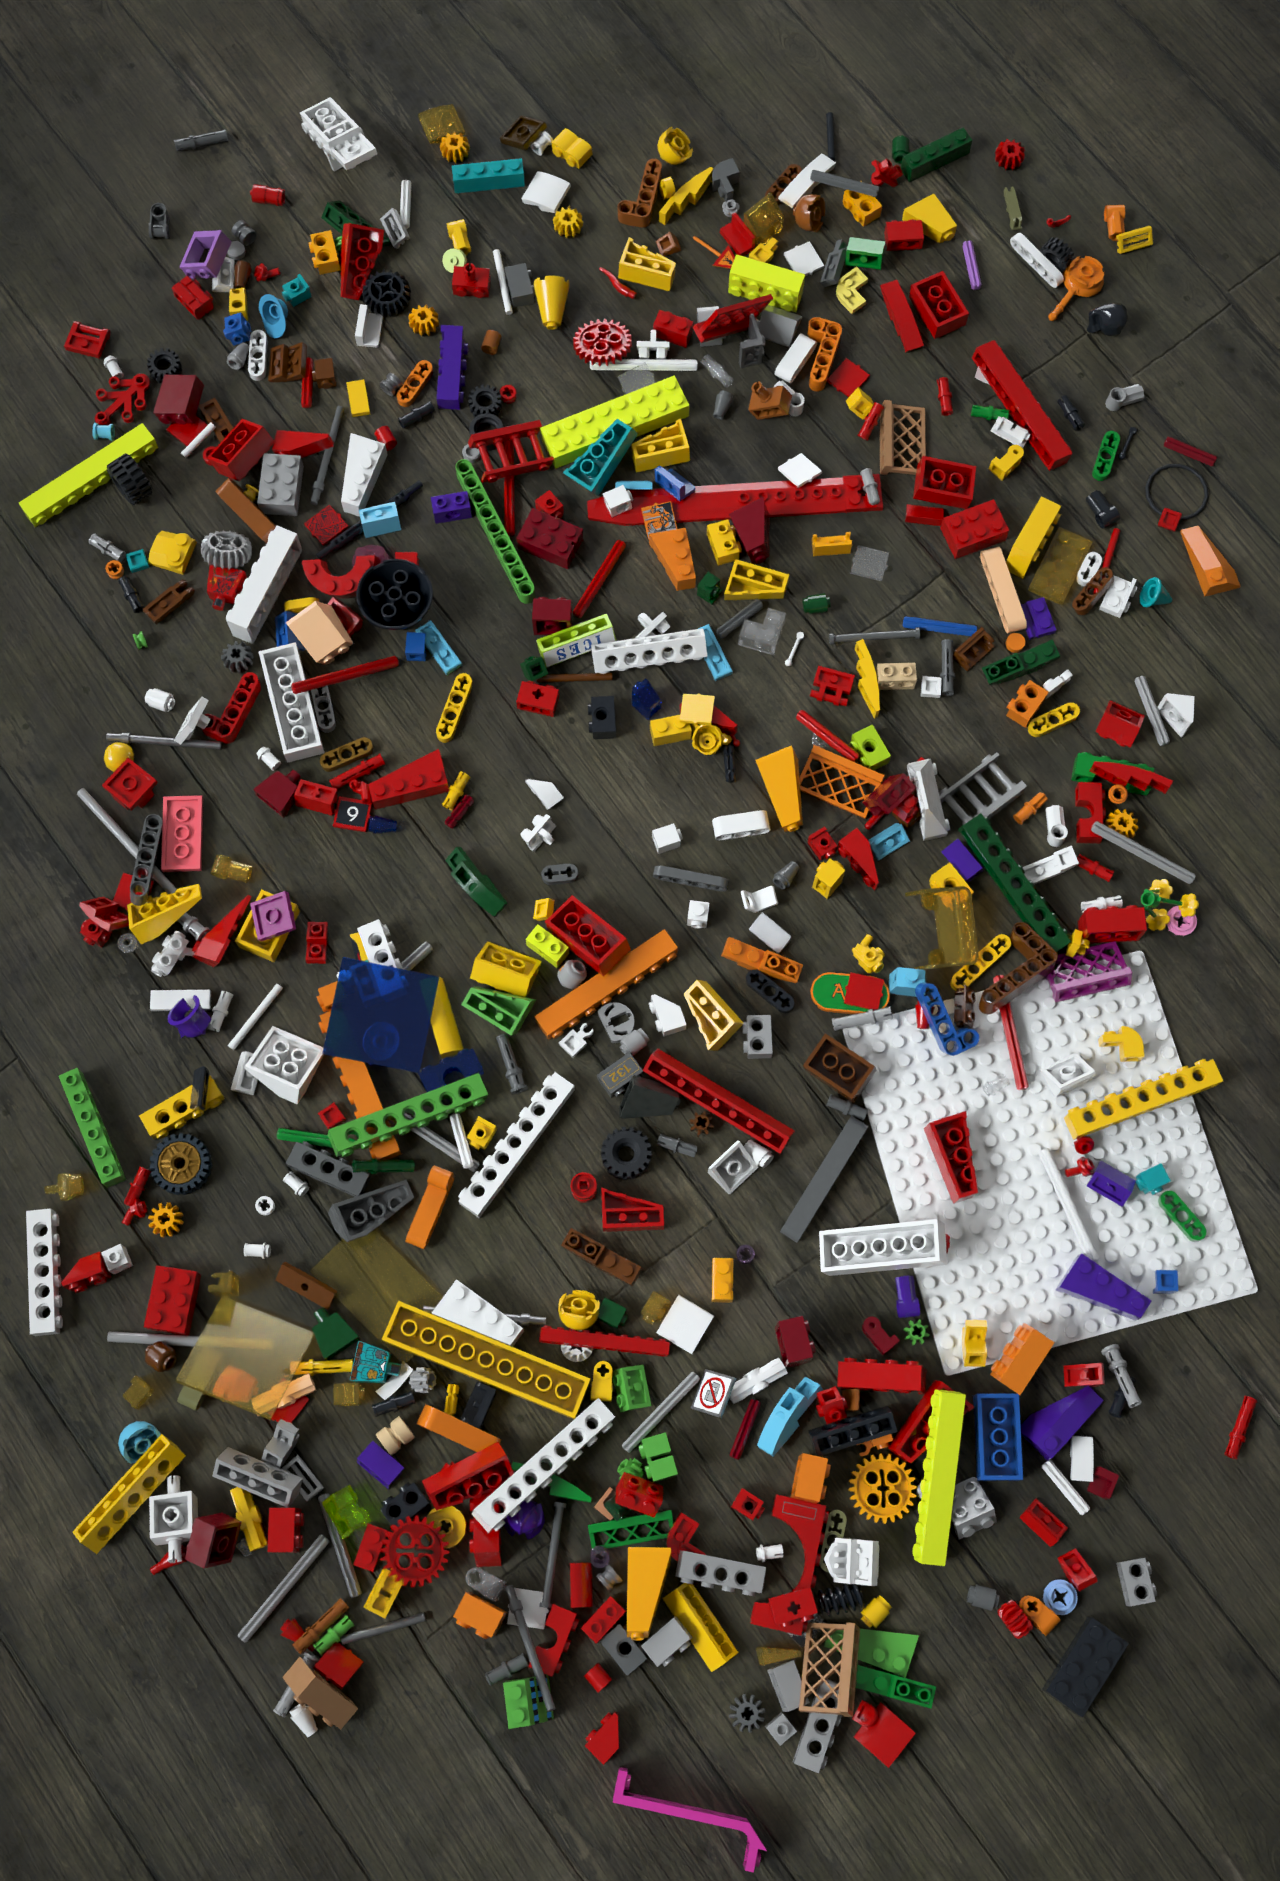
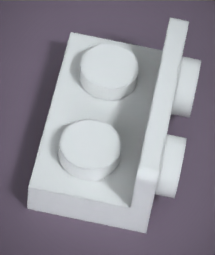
M1114 576V582L1107 589L1099 610L1118 618L1121 617L1123 612L1127 613L1131 604L1128 599L1130 596L1133 597L1137 590V586H1134L1137 579L1133 578L1132 582Z

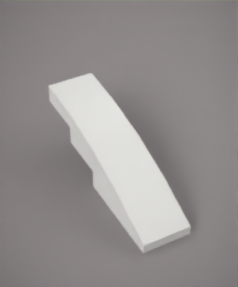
M820 154L796 176L780 194L778 199L793 208L802 197L811 194L813 188L819 184V182L810 180L812 170L828 173L834 169L836 162L824 154Z

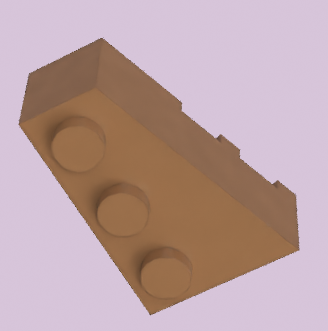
M301 1657L296 1660L282 1677L294 1692L293 1698L302 1706L307 1704L309 1711L315 1716L322 1715V1720L330 1727L335 1725L341 1730L358 1710L357 1706L347 1695L331 1682L323 1679L319 1672L310 1669Z

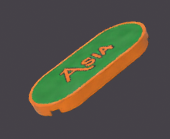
M827 972L819 975L812 983L810 990L811 999L823 1011L859 1014L869 1010L844 1004L845 987L848 986L850 974ZM885 983L882 988L883 997L880 998L878 1009L885 1008L889 1002V989Z

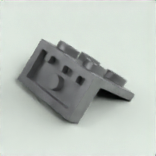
M754 314L749 316L748 335L750 339L740 343V368L761 364L762 356H764L763 346H765V338L763 335H760V323L758 319L755 320Z

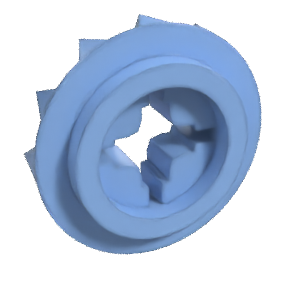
M1054 1580L1049 1582L1044 1589L1043 1600L1045 1605L1055 1614L1065 1615L1075 1608L1077 1592L1069 1582ZM1054 1590L1058 1591V1593H1065L1067 1591L1063 1597L1065 1605L1060 1601L1053 1603L1057 1597Z

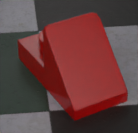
M1103 1363L1063 1366L1065 1387H1096L1105 1384Z
M1076 1548L1057 1558L1069 1583L1074 1588L1076 1587L1078 1591L1098 1582L1096 1575Z

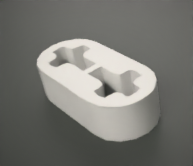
M1096 552L1087 554L1076 577L1079 585L1086 586L1096 574L1102 562L1100 554ZM1094 559L1095 563L1093 566H1089L1091 560ZM1087 571L1089 572L1088 578L1085 580L1083 579V576Z

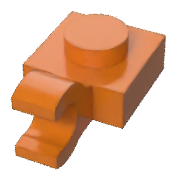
M892 1434L860 1443L865 1445V1451L859 1453V1456H866L869 1454L870 1449L877 1446L878 1450L888 1447V1442L893 1441Z

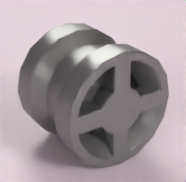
M389 373L386 376L387 379L382 380L379 385L387 395L394 396L395 391L401 388L402 382L396 375Z
M610 1565L606 1566V1570L603 1573L597 1575V1578L609 1592L613 1590V1586L616 1583L623 1581Z

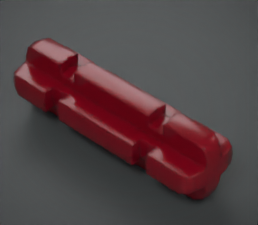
M465 795L463 797L462 803L459 802L451 812V816H448L445 820L446 826L451 829L456 826V822L460 821L468 811L467 808L471 807L474 803V799L471 796Z

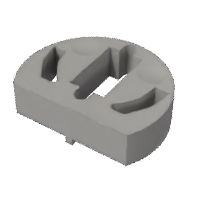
M613 1002L602 1006L598 1010V1016L612 1043H620L622 1039L633 1031L634 1016L627 1006ZM614 1006V1008L609 1012L608 1016H606V1012ZM624 1014L627 1016L631 1015L628 1021L615 1027L613 1025L609 1026L611 1020ZM614 1033H618V1034L627 1033V1034H626V1035H615Z

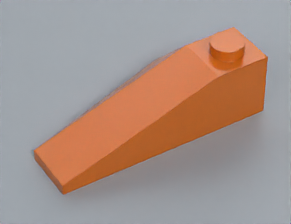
M1199 526L1180 531L1204 597L1241 587L1235 570Z

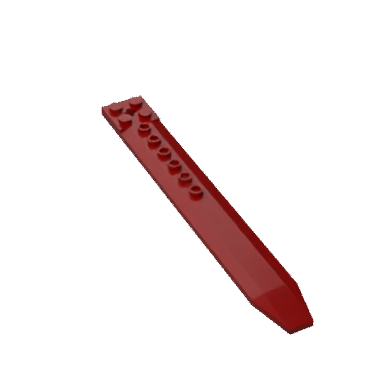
M873 474L874 481L878 484L877 491L880 502L876 505L869 503L867 493L865 496L858 493L860 490H863L864 486L862 476L852 475L841 478L812 479V482H807L799 488L791 481L695 486V491L681 501L677 500L663 488L629 490L633 501H631L632 509L612 517L604 502V497L587 501L588 520L633 526L645 525L641 508L652 506L654 503L661 504L669 501L672 504L676 523L731 520L730 513L762 497L770 517L882 511L883 501L880 474Z

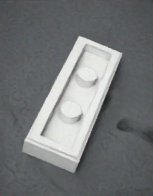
M151 990L150 1010L171 1011L174 1005L184 998L191 1007L189 1011H192L195 1007L194 995L199 998L204 1010H211V990Z

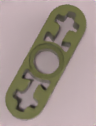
M840 1510L831 1511L825 1525V1536L819 1562L820 1568L825 1572H829L826 1564L823 1563L827 1554L824 1553L825 1548L827 1550L830 1548L827 1544V1537L829 1535H836L838 1538L844 1537L847 1519L846 1515ZM836 1513L842 1519V1523L837 1524V1529H841L840 1534L836 1531H828L829 1527H834V1521H831V1517H834Z

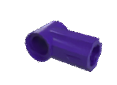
M913 1276L896 1277L898 1317L920 1316L919 1300L916 1298Z

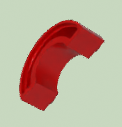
M375 555L356 556L353 569L346 575L338 577L331 574L327 562L321 559L302 560L303 570L310 583L321 592L336 598L356 597L357 586L363 574L370 567L381 563V558Z

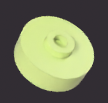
M453 248L444 253L442 262L445 269L453 273L454 266L464 267L467 263V258L462 250Z

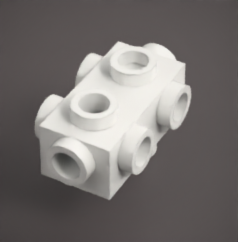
M175 931L171 937L168 935L162 943V946H164L162 952H157L152 959L154 964L151 971L160 977L162 975L166 976L170 973L177 960L182 961L185 955L193 956L194 951H192V948L186 947L189 941L185 939L186 936Z

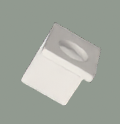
M769 886L753 893L741 891L746 910L756 913L778 904L774 886Z

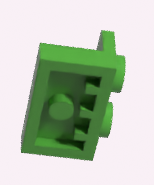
M644 1365L624 1367L613 1371V1384L616 1387V1401L620 1412L651 1406Z

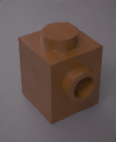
M333 359L314 360L315 371H312L313 381L317 382L318 388L329 389L336 387Z

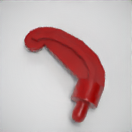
M1071 215L1057 221L1048 218L1046 223L1048 227H1057L1068 222L1071 219Z

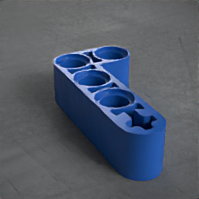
M922 982L916 986L915 994L936 1042L943 1053L952 1056L958 1055L978 1044L980 1037L977 1031L970 1028L955 1030L935 985ZM925 988L929 989L927 995H924V993L926 992ZM937 1005L938 1011L935 1015H932L931 1008ZM945 1023L946 1029L943 1033H940L939 1026ZM970 1032L971 1039L966 1042L965 1035ZM953 1041L954 1047L948 1051L947 1044Z

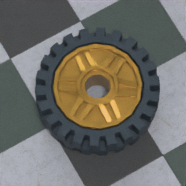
M173 1134L169 1138H164L162 1143L159 1142L157 1144L158 1147L153 1150V1156L150 1157V1170L155 1182L165 1191L175 1195H187V1193H193L196 1189H200L202 1184L207 1182V1177L211 1174L212 1158L207 1147L199 1139L189 1134ZM180 1160H185V1166L177 1169V1163Z

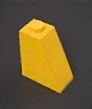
M935 194L904 209L902 220H922L923 234L936 242L949 241L955 236L957 224Z

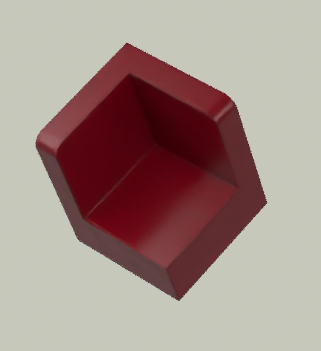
M1100 1466L1095 1467L1093 1482H1089L1087 1491L1105 1500L1110 1499L1119 1475Z

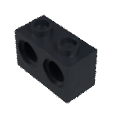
M406 1483L399 1489L400 1494L395 1498L390 1496L382 1503L383 1507L380 1510L391 1525L394 1524L398 1527V1520L401 1519L405 1523L407 1516L412 1519L431 1504L416 1483ZM411 1492H416L418 1495V1500L415 1504H409L407 1501V1496ZM395 1505L401 1508V1514L397 1518H393L390 1514L391 1508Z

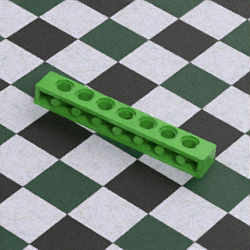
M477 1073L328 1130V1137L336 1157L341 1155L342 1157H347L353 1154L356 1149H368L377 1141L381 1143L386 1142L393 1135L398 1133L399 1135H404L416 1126L422 1128L427 1126L432 1120L441 1121L447 1118L450 1113L455 1112V1114L464 1112L466 1107L471 1105L474 1107L480 1106L485 1103L484 1100H486L488 1093L480 1074ZM467 1092L470 1097L464 1099L460 1096V1093ZM448 1099L450 1100L451 1105L445 1106L442 1104L441 1100ZM430 1106L433 1112L427 1113L423 1110V1107ZM411 1113L414 1119L407 1120L404 1114ZM392 1120L396 1125L388 1127L385 1121ZM373 1127L377 1133L369 1134L366 1129ZM354 1134L358 1140L355 1142L349 1141L347 1136Z

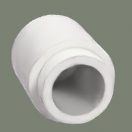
M156 688L149 689L145 695V703L158 710L168 712L175 705L173 695Z

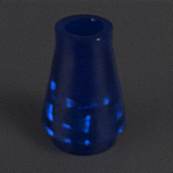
M377 815L375 817L370 816L368 832H373V834L396 832L397 821Z

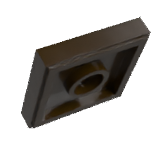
M520 115L499 139L502 144L526 151L547 128V125L543 121Z

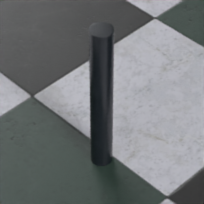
M828 112L826 114L828 158L834 161L833 113Z

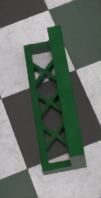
M340 200L327 202L321 217L341 234H343V225L347 223L373 227ZM384 235L382 247L390 246V239Z

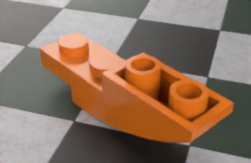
M731 937L727 938L721 955L737 962V965L746 969H756L766 976L797 983L803 964L769 950L763 951Z

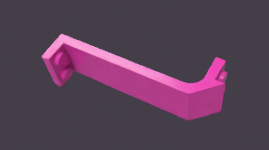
M619 1767L613 1803L740 1830L747 1835V1846L743 1863L745 1871L754 1872L755 1867H759L761 1853L758 1849L767 1850L747 1818L625 1792L624 1790H629L631 1775L627 1774L628 1768Z

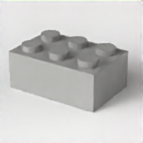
M264 453L257 501L259 509L264 514L298 516L304 468L301 456Z

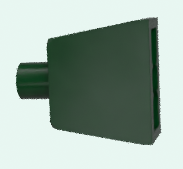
M323 1307L314 1313L319 1324L314 1326L312 1330L325 1360L331 1359L360 1340L357 1333L337 1312L329 1316Z

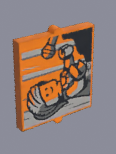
M671 501L661 504L654 503L652 506L641 508L648 540L650 533L677 529Z

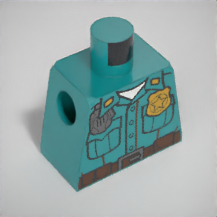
M358 1341L350 1381L355 1383H385L387 1374L399 1376L401 1364L390 1362L392 1356L390 1352Z

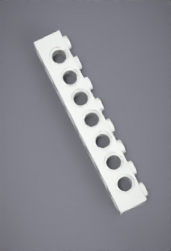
M556 1072L552 1076H547L543 1082L544 1087L542 1090L535 1092L531 1098L532 1103L530 1106L523 1108L519 1114L520 1119L518 1122L511 1124L507 1130L508 1135L506 1138L499 1140L495 1146L496 1151L492 1156L488 1155L483 1162L484 1167L480 1172L476 1171L470 1180L472 1182L468 1189L465 1187L458 1196L460 1198L459 1204L478 1218L481 1217L574 1092V1085ZM548 1092H555L557 1097L549 1100L546 1098ZM541 1107L545 1109V1113L541 1116L535 1115L534 1111L536 1108ZM526 1123L533 1125V1129L529 1132L522 1130L523 1125ZM512 1140H520L521 1145L518 1148L511 1147L510 1143ZM500 1156H508L509 1161L506 1164H500L498 1162ZM491 1171L496 1172L497 1177L494 1180L486 1179L487 1173ZM483 1188L485 1193L481 1197H476L474 1195L475 1189Z
M599 1398L595 1400L478 1505L472 1512V1515L488 1533L493 1529L498 1531L505 1524L504 1519L508 1515L513 1517L521 1510L519 1506L524 1501L530 1502L537 1495L535 1491L540 1486L544 1489L552 1481L550 1477L553 1474L557 1473L559 1475L568 1467L566 1463L570 1459L575 1461L583 1453L581 1449L585 1445L590 1447L598 1440L596 1435L601 1431L606 1433L613 1426L611 1422L615 1416ZM587 1421L594 1422L596 1429H590L587 1426ZM571 1435H578L581 1442L575 1443ZM556 1449H563L566 1456L560 1457L556 1453ZM542 1462H547L550 1465L549 1471L541 1468ZM525 1477H533L535 1484L529 1485L525 1481ZM516 1490L520 1497L513 1499L509 1491ZM494 1505H502L504 1512H495Z

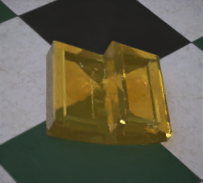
M453 104L434 107L418 114L430 144L442 143V137H446L447 133L453 135L455 131L456 135L462 133L464 136L465 134Z

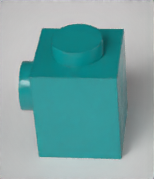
M1162 1163L1135 1176L1137 1187L1145 1195L1150 1192L1152 1195L1163 1191L1162 1187L1171 1182Z

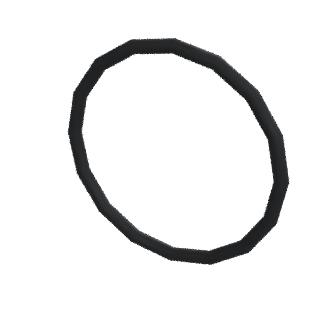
M1167 464L1157 468L1149 476L1145 486L1146 499L1151 508L1161 516L1162 512L1154 506L1150 498L1149 486L1152 478L1164 469L1182 468L1191 471L1199 478L1204 487L1205 497L1201 507L1195 513L1181 517L1180 520H1188L1197 516L1205 508L1208 500V487L1203 477L1193 468L1182 464Z

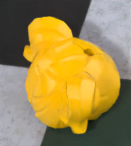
M691 724L693 732L692 746L704 755L715 754L721 745H728L732 740L730 735L722 733L720 728L715 725Z

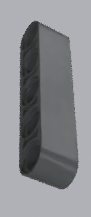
M150 814L145 818L131 880L130 900L137 906L144 905L148 900L162 836V818L156 814ZM148 858V859H150V860H149V861H144V860H142V859ZM140 875H145V876H147V877L141 878V877H139V876H140ZM136 892H141V893H143V894L137 895V894H135V893H136Z

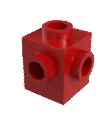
M89 918L83 922L80 933L83 935V940L92 946L96 944L102 948L109 940L112 931L103 929Z
M836 1386L816 1393L819 1405H816L819 1417H824L826 1424L847 1418L845 1409L848 1408L844 1396H840Z

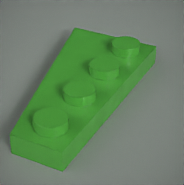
M860 1629L858 1660L906 1678L919 1635ZM836 1630L830 1636L836 1644L843 1639L844 1630ZM827 1638L824 1647L832 1649L834 1644Z

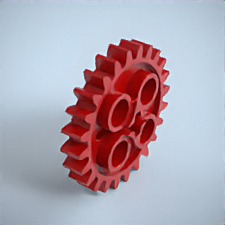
M597 319V323L590 321V325L584 323V328L579 327V332H575V337H573L576 355H579L580 360L585 358V363L591 361L592 365L597 362L599 366L602 363L608 366L609 362L615 364L616 359L622 361V357H627V353H630V348L632 347V337L629 329L626 330L625 325L620 326V322L614 324L613 320L607 322L604 319L603 322H600Z
M418 1515L414 1516L413 1521H411L409 1516L405 1518V1523L401 1519L398 1520V1527L394 1524L390 1526L393 1532H385L388 1540H381V1543L386 1545L385 1548L379 1550L385 1553V1556L380 1561L387 1562L383 1569L390 1568L391 1571L388 1577L395 1574L394 1582L396 1583L402 1579V1586H406L410 1581L411 1588L415 1587L416 1582L422 1587L424 1586V1579L428 1584L432 1583L431 1576L438 1578L437 1570L441 1572L445 1570L441 1563L448 1562L447 1559L443 1558L444 1555L450 1553V1551L444 1550V1546H447L449 1542H442L446 1534L439 1535L440 1526L435 1529L433 1528L435 1521L426 1524L427 1517H424L421 1522H419ZM402 1534L407 1535L409 1538L407 1546L402 1545L400 1542ZM423 1535L428 1536L430 1539L428 1547L421 1543ZM415 1547V1550H432L433 1554L419 1553L414 1557V1553H397L396 1549L410 1550ZM401 1556L406 1557L408 1560L406 1568H402L399 1564ZM422 1557L427 1558L429 1561L427 1569L422 1568L420 1565Z

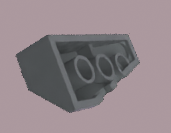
M403 1180L335 1203L331 1206L328 1215L335 1231L346 1242H350L367 1236L413 1200L414 1196L407 1180Z

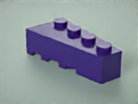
M441 325L443 340H440V357L442 359H439V374L441 376H438L437 384L438 409L460 410V403H464L462 386L465 387L466 377L463 375V370H467V359L464 358L465 354L468 355V343H465L463 326Z
M1082 1253L1075 1258L1055 1289L1058 1292L1090 1302L1095 1306L1103 1307L1135 1321L1143 1316L1151 1303L1150 1299Z

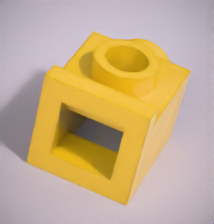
M478 1116L477 1121L467 1136L469 1145L477 1150L480 1148L485 1150L497 1131L496 1125ZM483 1131L484 1135L482 1137H478L477 1132Z

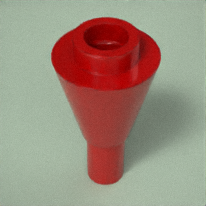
M181 1545V1562L176 1560V1563H169L168 1551L160 1562L150 1568L151 1573L156 1575L165 1568L167 1569L186 1562V1548Z
M295 1618L292 1620L287 1619L280 1628L283 1631L281 1636L294 1642L305 1633ZM312 1644L307 1649L312 1652L315 1648Z

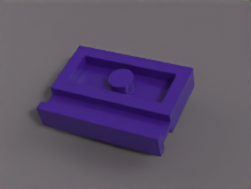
M1044 597L1021 604L1027 623L1025 630L1029 640L1056 632Z

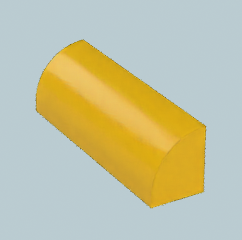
M430 977L419 980L441 1058L465 1052L443 978Z
M683 1583L663 1598L674 1617L679 1619L693 1637L690 1641L711 1672L739 1653L693 1584Z

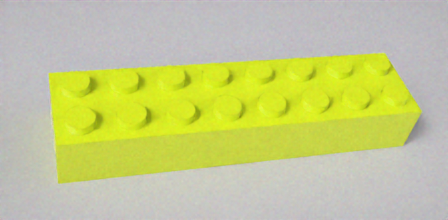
M674 375L541 427V440L549 457L553 456V465L556 469L574 462L579 456L581 457L588 450V447L592 443L594 444L616 419L633 428L638 433L636 436L638 437L676 422L679 419L689 417V403Z

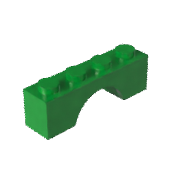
M1088 752L1078 753L1075 758L1071 780L1076 782H1092L1098 776L1089 771L1094 761L1135 766L1154 772V768L1146 764L1137 765L1127 760L1117 761L1112 760L1108 756L1098 757ZM1129 783L1126 785L1127 791L1130 793L1147 796L1151 790L1149 785L1145 791Z

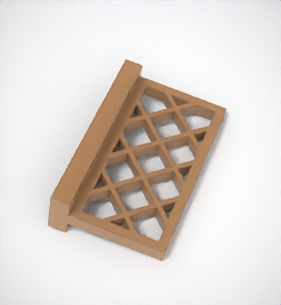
M884 400L882 406L885 408L880 415V474L887 475L889 472L916 475L917 469H914L911 463L914 460L919 463L922 456H926L925 408L895 405L890 400ZM894 411H900L904 416L898 420L894 415ZM920 413V419L916 422L910 414ZM905 418L912 424L908 429L901 423ZM897 425L904 431L900 436L894 432V427ZM914 427L920 432L918 438L910 432ZM907 435L913 442L907 445L901 439L903 436ZM897 441L904 448L901 452L894 448V444ZM914 444L920 448L918 454L910 448ZM905 451L913 457L909 462L902 456ZM898 458L904 466L894 467V460Z
M827 1623L807 1624L799 1703L800 1712L853 1717L860 1628L855 1623H847L846 1625ZM812 1629H821L825 1635L815 1643L812 1639ZM836 1630H844L843 1639L836 1644L830 1636ZM829 1638L834 1647L824 1654L819 1646ZM817 1648L823 1657L813 1664L810 1661V1654ZM838 1649L842 1654V1658L834 1666L828 1658ZM827 1660L832 1669L822 1676L817 1668ZM815 1670L821 1679L811 1687L808 1683V1676ZM836 1671L840 1676V1681L832 1688L826 1680ZM825 1682L830 1691L823 1698H820L815 1690ZM813 1692L819 1701L813 1707L805 1706L806 1698ZM834 1694L838 1698L837 1708H828L824 1702Z

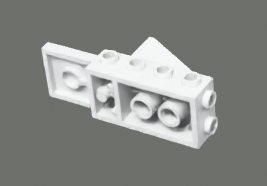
M331 97L300 112L303 120L301 124L306 134L309 133L312 141H316L320 149L323 148L333 171L342 167L346 170L352 169L363 161L370 160L373 156L377 155L376 148L365 138L362 129Z

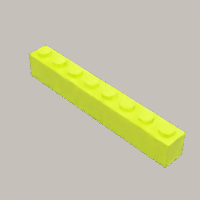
M142 423L20 501L19 505L34 527L42 525L52 516L61 513L69 505L75 504L83 496L92 493L100 485L106 484L111 479L107 471L109 463L125 453L138 463L140 459L152 454L158 448L157 443Z
M935 1389L931 1397L932 1415L928 1420L930 1432L929 1437L926 1439L927 1456L923 1462L924 1480L921 1481L920 1485L922 1497L918 1504L919 1522L915 1526L917 1538L916 1544L913 1546L914 1560L921 1564L945 1566L966 1398L965 1394L956 1391Z

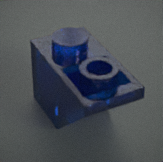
M645 678L642 682H637L632 688V706L649 720L661 709L662 701L650 682Z

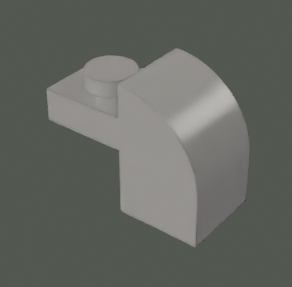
M280 1419L276 1425L274 1436L264 1448L261 1460L281 1468L300 1436L298 1434L299 1429L292 1423Z

